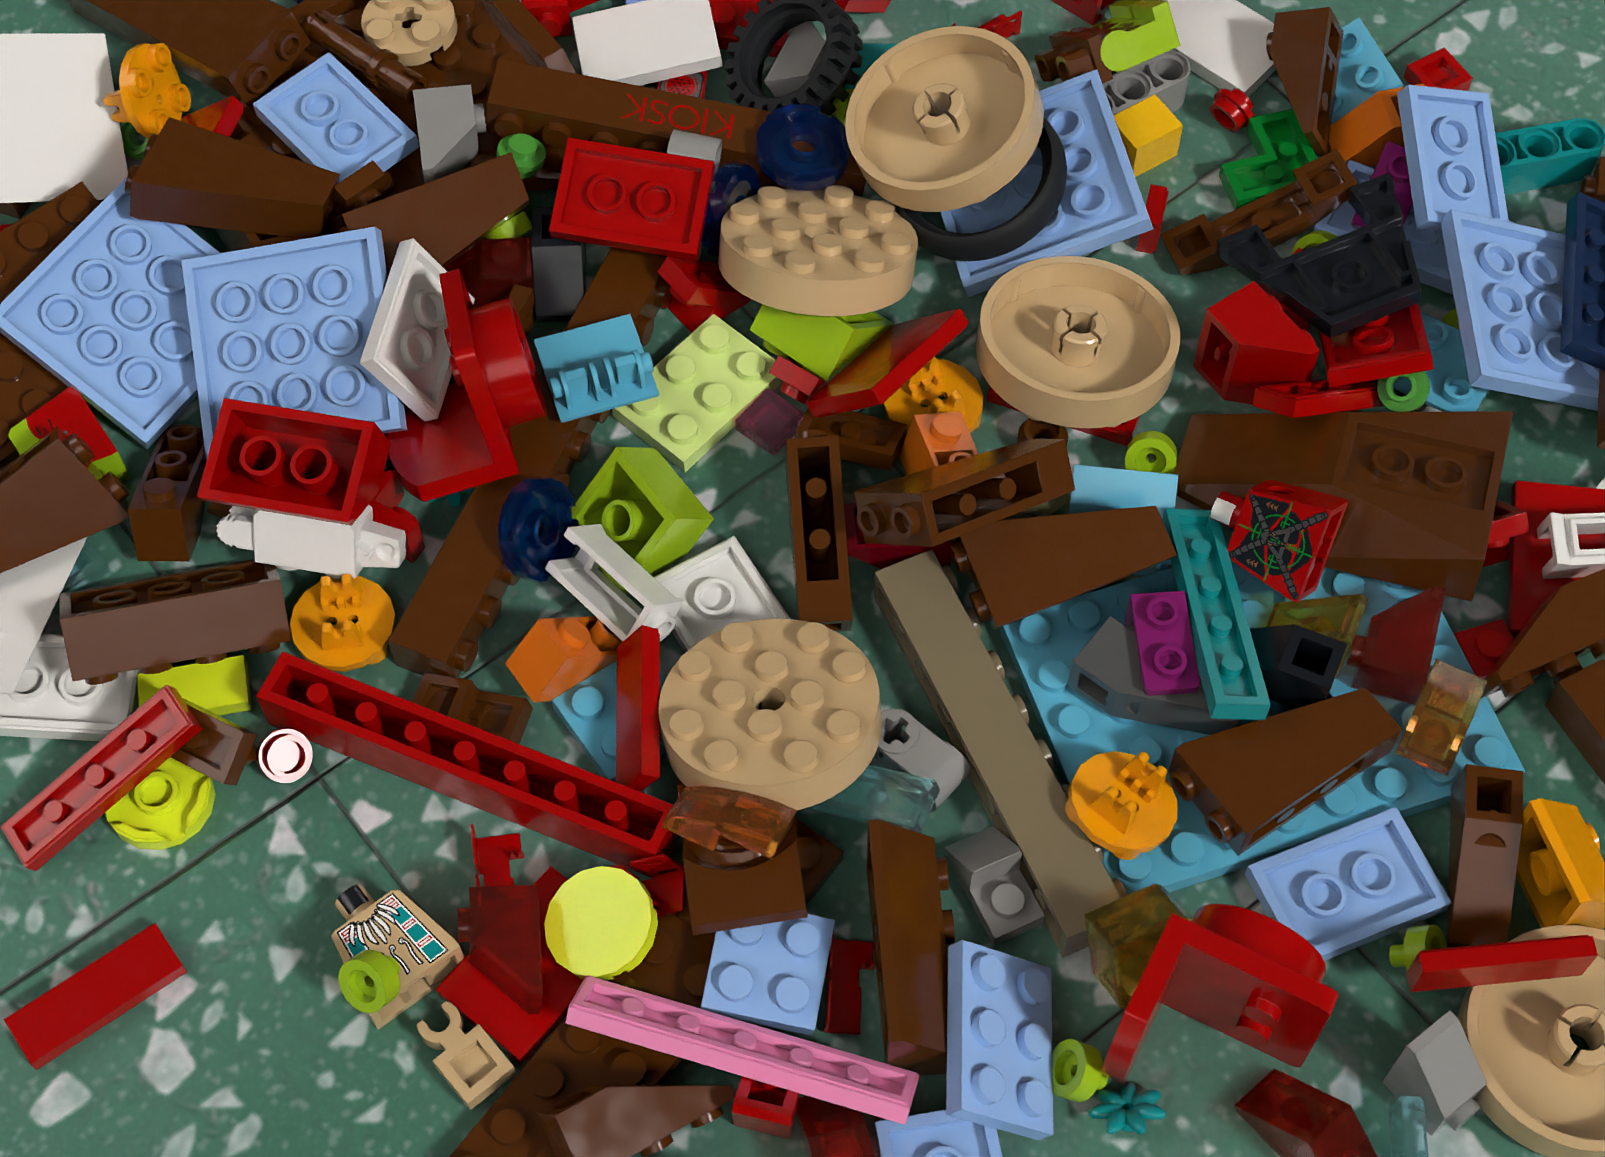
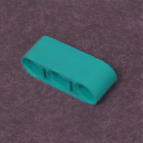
M1576 118L1495 133L1504 194L1508 195L1582 181L1585 175L1592 174L1604 148L1605 129L1594 120Z

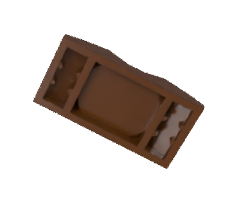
M677 777V792L683 834V864L693 935L807 918L794 811L780 814H749L725 809L697 796Z

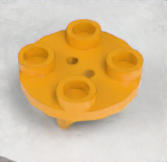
M164 43L137 44L129 49L121 63L119 76L120 90L108 93L103 99L105 105L117 106L119 108L111 116L113 121L131 123L136 131L147 139L153 133L159 135L169 117L180 121L182 112H187L191 107L190 91L185 84L181 83L177 69L172 62L170 49Z
M934 356L884 402V411L888 420L907 424V432L913 415L961 412L969 432L972 433L981 423L983 393L977 379L965 367L949 360L936 359Z
M350 574L342 575V579L323 576L318 583L303 593L293 607L290 630L294 645L304 657V660L332 671L346 672L368 664H377L386 657L389 650L388 640L395 630L397 619L391 598L379 584L362 576L353 578Z
M1117 751L1094 755L1078 768L1069 785V796L1065 803L1067 817L1076 823L1091 841L1111 851L1116 857L1123 860L1135 859L1140 853L1150 852L1162 844L1170 835L1177 821V798L1170 782L1166 778L1167 770L1161 765L1156 768L1155 765L1149 763V755L1144 751H1141L1138 755Z

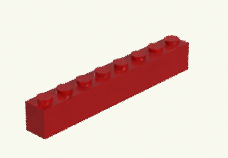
M283 651L256 695L267 722L271 726L279 729L289 728L296 730L311 742L648 877L651 876L640 869L630 866V862L661 854L671 857L682 834L678 806Z

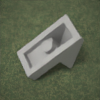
M992 826L944 847V854L993 946L1044 923L1045 915L1019 869L1022 852L1016 844L998 829Z

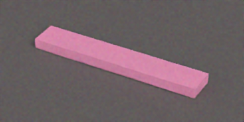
M589 975L585 976L572 999L566 1017V1024L906 1125L920 1074Z

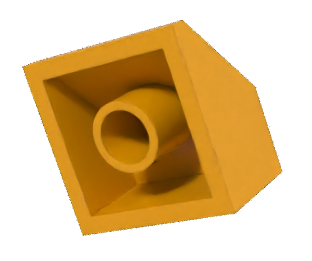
M1543 798L1529 801L1523 811L1516 878L1540 927L1580 925L1604 929L1605 861L1600 853V842L1595 829L1590 823L1584 822L1576 805Z

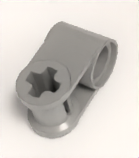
M894 708L883 710L881 712V739L870 765L900 788L914 804L928 812H935L971 772L968 761L953 745L941 740L918 722L910 713ZM903 725L905 726L904 732H902Z

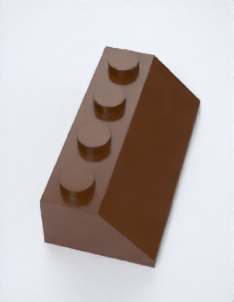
M255 559L60 593V623L72 682L85 679L86 684H103L117 679L118 673L140 669L142 674H156L171 669L174 662L194 659L197 664H209L225 659L228 652L248 649V652L251 654L268 653L280 648L281 642L291 641L281 579L276 566L255 562Z
M880 819L868 820L866 871L885 1063L916 1072L920 1076L947 1074L948 959L946 944L955 943L952 909L942 910L940 891L949 890L946 857H936L934 837Z

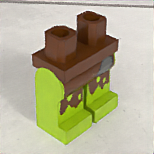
M1119 0L1109 5L1112 18L1090 28L1076 27L1069 31H1059L1050 35L1049 39L1052 47L1035 55V61L1042 81L1051 82L1061 78L1064 82L1097 69L1103 84L1113 79L1111 71H1125L1181 46L1168 1Z

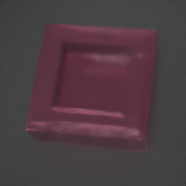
M767 388L735 420V426L738 432L775 456L786 445V439L795 436V431L805 413Z

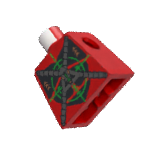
M1265 480L1250 488L1245 499L1225 490L1222 491L1214 502L1210 517L1212 520L1234 529L1227 548L1231 561L1289 600L1298 603L1317 589L1349 500L1274 480Z

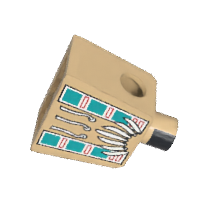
M357 884L345 890L335 901L336 908L347 921L331 935L343 963L363 950H375L385 956H392L399 963L400 991L398 996L378 1012L368 1013L378 1030L437 988L464 959L461 947L457 941L398 889L391 890L375 902L364 886Z

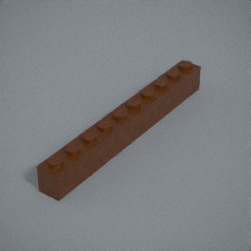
M611 247L564 331L631 314L642 347H645L652 336L654 318L659 309H666L672 299V295L669 292L670 285L657 272L665 258L651 253ZM542 369L538 377L546 404L547 417L510 427L514 453L520 473L475 487L388 640L396 666L422 676L424 673L456 678L459 677L462 671L467 672L472 667L478 652V640L485 628L490 629L496 623L502 607L501 598L509 585L514 586L519 581L524 569L525 562L519 560L514 554L509 540V525L516 505L526 495L534 493L543 496L550 504V507H552L554 502L560 503L563 500L569 486V474L576 462L582 463L586 458L591 445V434L597 423L602 424L606 421L610 410L561 423ZM535 509L528 510L523 515L519 526V535L526 547H530L531 543H539L543 537L544 520L540 512Z

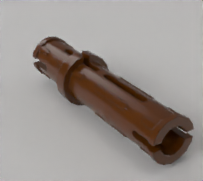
M316 11L315 16L311 14L306 20L303 31L309 40L321 45L338 58L363 72L367 76V81L374 86L385 87L409 104H414V97L411 96L413 95V90L427 89V79L399 62L396 54L388 49L380 50L354 32L335 22L322 11Z

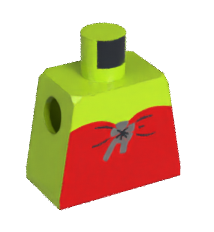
M71 386L15 425L8 433L9 439L20 456L58 426L68 437L76 433L84 440L95 455L90 461L103 475L111 471L121 482L130 479L117 449L81 394ZM6 465V466L0 468V471H2V470H3L5 467H7L8 465Z

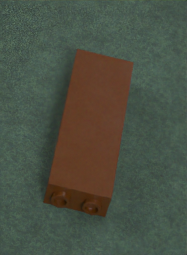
M66 0L77 14L133 45L164 43L170 49L172 62L176 69L227 97L233 95L248 109L311 43L293 13L271 0Z

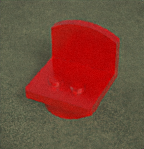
M460 269L439 274L448 327L444 328V333L452 355L449 356V362L456 382L448 385L438 419L424 422L404 404L407 430L387 434V439L391 443L389 457L400 482L411 495L422 502L519 474L510 427L547 417L546 404L537 370L512 298L507 297L473 307Z
M1227 904L1204 905L1197 909L1191 921L1171 913L1124 1012L1101 1073L1124 1084L1161 1004L1288 1065L1302 1067L1329 1020L1339 994L1333 988L1321 983L1326 973V964L1315 947L1301 935L1270 917L1246 908Z

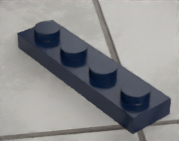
M1577 192L1567 202L1560 352L1605 370V203Z

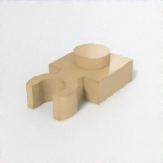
M446 1001L441 1007L450 1023L444 1031L434 1032L430 1030L423 1020L417 1023V1028L427 1046L435 1050H444L443 1053L432 1060L434 1066L468 1109L472 1110L517 1073L512 1063L479 1024L467 1034L463 1032L464 1024L458 1009L452 1003Z

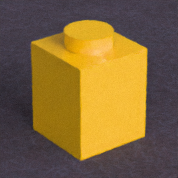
M1156 94L1113 115L1135 177L1177 156L1183 124Z

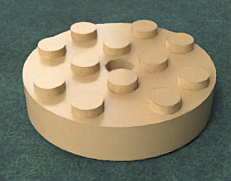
M949 26L936 28L914 35L898 43L881 55L867 69L857 83L848 103L845 119L846 138L850 151L864 178L881 197L892 204L914 211H949L984 201L1008 184L1023 169L1031 158L1042 133L1044 121L1043 101L1026 58L1006 38L994 32L976 27Z
M833 185L824 190L807 188L781 189L779 187L767 186L760 188L758 194L733 204L723 216L720 230L718 265L722 276L734 289L761 304L806 315H857L890 306L908 293L914 279L918 238L912 225L895 212L893 204L887 201L870 200L854 195L853 190L848 187Z
M1056 256L1041 258L1019 265L1001 276L993 284L985 296L981 307L975 346L978 365L988 384L1003 400L1023 412L1028 418L1064 427L1102 428L1116 427L1121 423L1139 417L1155 406L1163 397L1172 379L1181 335L1177 317L1169 302L1158 289L1138 274L1117 264L1100 259L1082 256Z
M776 618L728 624L722 630L698 642L680 657L666 677L659 698V720L668 761L677 777L697 796L719 807L749 814L787 813L814 806L834 797L851 785L865 771L872 761L881 739L882 714L880 691L874 668L865 654L852 641L827 628L825 625L816 622Z
M1580 925L1547 926L1529 931L1509 941L1516 942L1577 935L1593 936L1598 956L1582 976L1470 986L1463 998L1458 1014V1019L1487 1082L1475 1097V1100L1485 1114L1505 1134L1526 1148L1546 1157H1605V930ZM1570 1034H1575L1584 1039L1590 1051L1581 1049L1572 1059L1571 1056L1577 1045L1573 1043Z

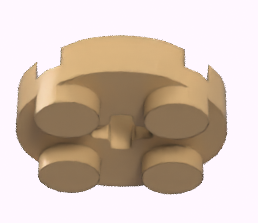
M370 0L362 14L361 24L365 40L380 50H390L398 56V61L404 66L420 65L432 60L430 53L437 51L442 45L445 51L451 46L457 34V19L450 0ZM411 19L419 20L413 22L411 28H403L402 26L404 21Z

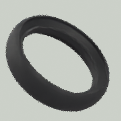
M1044 117L1042 133L1037 144L1043 163L1038 188L1029 203L1017 215L995 228L977 233H955L934 226L919 211L902 208L893 204L895 212L912 225L918 238V245L939 257L955 261H982L1007 254L1035 237L1051 220L1061 203L1067 180V161L1062 142L1053 126Z

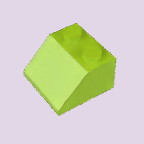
M762 304L750 331L764 339L762 345L767 350L781 357H791L802 364V369L827 383L894 323L875 311L849 316H815L788 312Z
M616 447L563 519L562 523L567 529L574 526L601 524L606 535L651 576H655L685 557L714 518L656 448ZM599 566L601 572L624 594L628 593L623 586Z

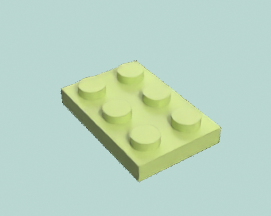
M712 314L653 367L654 372H652L659 396L612 409V416L686 473L784 381L769 373L776 361L774 358L718 316Z

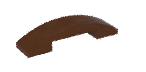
M1336 149L1294 169V182L1211 222L1208 221L1203 213L1160 234L1180 274H1195L1229 266L1216 253L1218 239L1257 224L1274 248L1304 232L1335 211L1348 200L1349 188L1358 185L1339 151Z

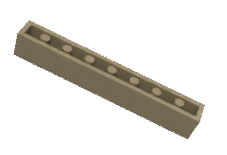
M929 550L875 572L874 599L950 744L959 750L968 761L971 772L967 777L991 823L1020 848L1022 857L1019 869L1045 915L1044 924L1062 958L1121 933L1129 912L1128 909H1130L1128 894L1118 878L1111 879L1102 863L1104 861L1102 847L1091 841L1076 823L1067 817L1065 803L1069 796V786L1067 784H1059L1052 771L1054 762L1047 744L1042 738L1035 740L1027 725L1029 723V715L1023 700L1017 693L1010 694L1003 681L1005 679V671L999 656L994 650L987 651L980 639L982 631L979 620L971 607L964 609L957 596L959 592L958 584L951 568L948 565L941 567L933 550Z

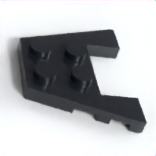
M1390 173L1349 188L1348 202L1366 226L1283 259L1280 258L1257 224L1217 240L1216 253L1223 261L1252 282L1255 281L1263 290L1274 296L1278 301L1329 338L1421 301L1422 286L1410 241L1406 240L1402 225L1403 215L1400 204L1396 202L1394 195L1395 185Z

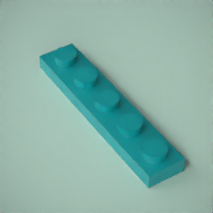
M1166 508L1162 521L1177 554L1170 560L1178 591H1185L1196 662L1210 718L1265 720L1271 704L1221 524L1211 519V510Z

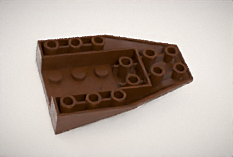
M1513 411L1333 412L1291 418L1277 413L1191 414L1173 474L1179 475L1176 496L1204 510H1212L1215 500L1224 490L1245 499L1250 488L1265 480H1274L1342 497L1349 500L1326 561V568L1472 602L1486 557Z

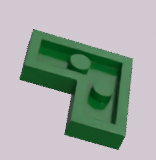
M1293 109L1249 118L1246 131L1258 156L1221 164L1219 178L1234 210L1294 182L1293 170L1317 159Z

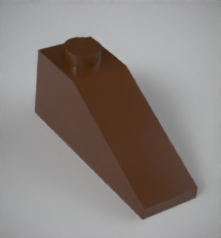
M1330 7L1276 13L1273 32L1268 33L1266 40L1268 57L1270 60H1273L1301 129L1317 156L1327 154L1344 33Z

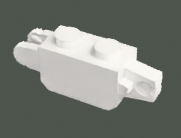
M370 505L365 508L352 526L232 506L229 510L230 514L226 517L224 516L219 521L215 530L218 533L217 537L225 545L229 544L230 547L235 545L236 548L253 550L255 562L275 565L278 569L287 571L301 569L324 573L326 576L335 579H342L344 574H350L353 578H356L363 567L399 568L406 556L405 531L374 522L373 508Z

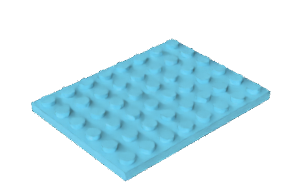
M1231 561L1250 629L1296 624L1347 643L1327 699L1366 687L1402 728L1390 753L1238 856L1228 843L1222 844L1213 837L1206 826L1203 813L1192 800L1185 801L1178 795L1171 784L1170 774L1168 773L1175 748L1185 742L1208 736V734L1110 716L1067 686L1072 661L1106 620L1111 616L1124 624L1131 594L1178 591L1173 568L1080 595L999 628L1064 784L1070 785L1082 763L1096 754L1112 751L1138 755L1141 751H1144L1149 755V763L1155 765L1156 768L1161 765L1167 770L1166 778L1170 782L1177 798V821L1166 841L1150 852L1140 853L1138 857L1132 860L1119 859L1111 851L1102 847L1104 853V861L1102 863L1111 879L1118 878L1128 894L1130 905L1247 868L1248 865L1394 807H1397L1403 818L1450 803L1451 786L1466 764L1523 771V774L1525 773L1487 697L1481 698L1478 693L1477 687L1480 684L1432 592L1324 567L1316 591L1296 603ZM1270 700L1271 706L1266 718L1293 710V708ZM1242 719L1241 725L1251 723L1257 720Z

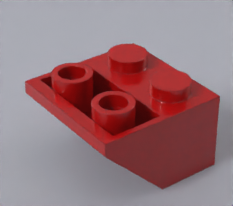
M1253 281L1206 309L1193 367L1223 400L1253 405L1255 388H1259V386L1311 380L1320 349L1316 346L1311 334L1305 329L1299 328L1286 315L1279 301L1274 296L1266 294Z

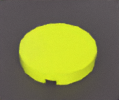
M170 757L105 812L107 821L121 840L139 849L163 850L180 845L198 833L212 814L216 795L213 780L211 777Z
M598 866L580 871L564 882L550 901L544 922L546 944L556 962L580 979H584L585 976L589 975L605 981L614 979L613 976L620 975L624 971L630 972L640 965L653 946L658 927L657 912L653 907V901L645 885L622 869Z

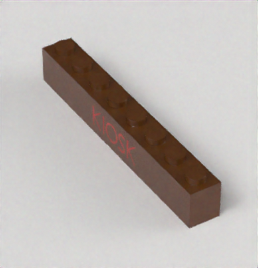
M500 58L497 60L487 100L486 133L499 135L503 138L513 134H527L542 144L557 149L566 148L567 139L574 138L667 153L672 131L678 129L722 139V151L716 178L736 181L737 183L746 180L750 185L773 186L781 189L807 188L825 190L829 186L840 185L852 189L854 195L863 196L866 179L848 146L845 126ZM792 127H806L818 131L827 138L833 148L834 159L831 167L822 175L813 178H796L780 170L771 158L770 146L773 138L782 130ZM796 138L789 141L784 149L787 160L799 167H808L815 164L820 156L817 146L812 141L804 138Z

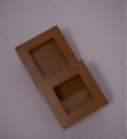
M424 673L412 701L520 744L533 710L527 698L479 691L472 680Z

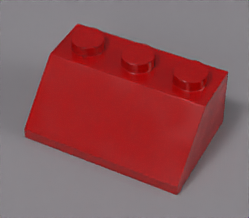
M224 398L197 498L201 501L352 526L379 492L391 443L375 422Z

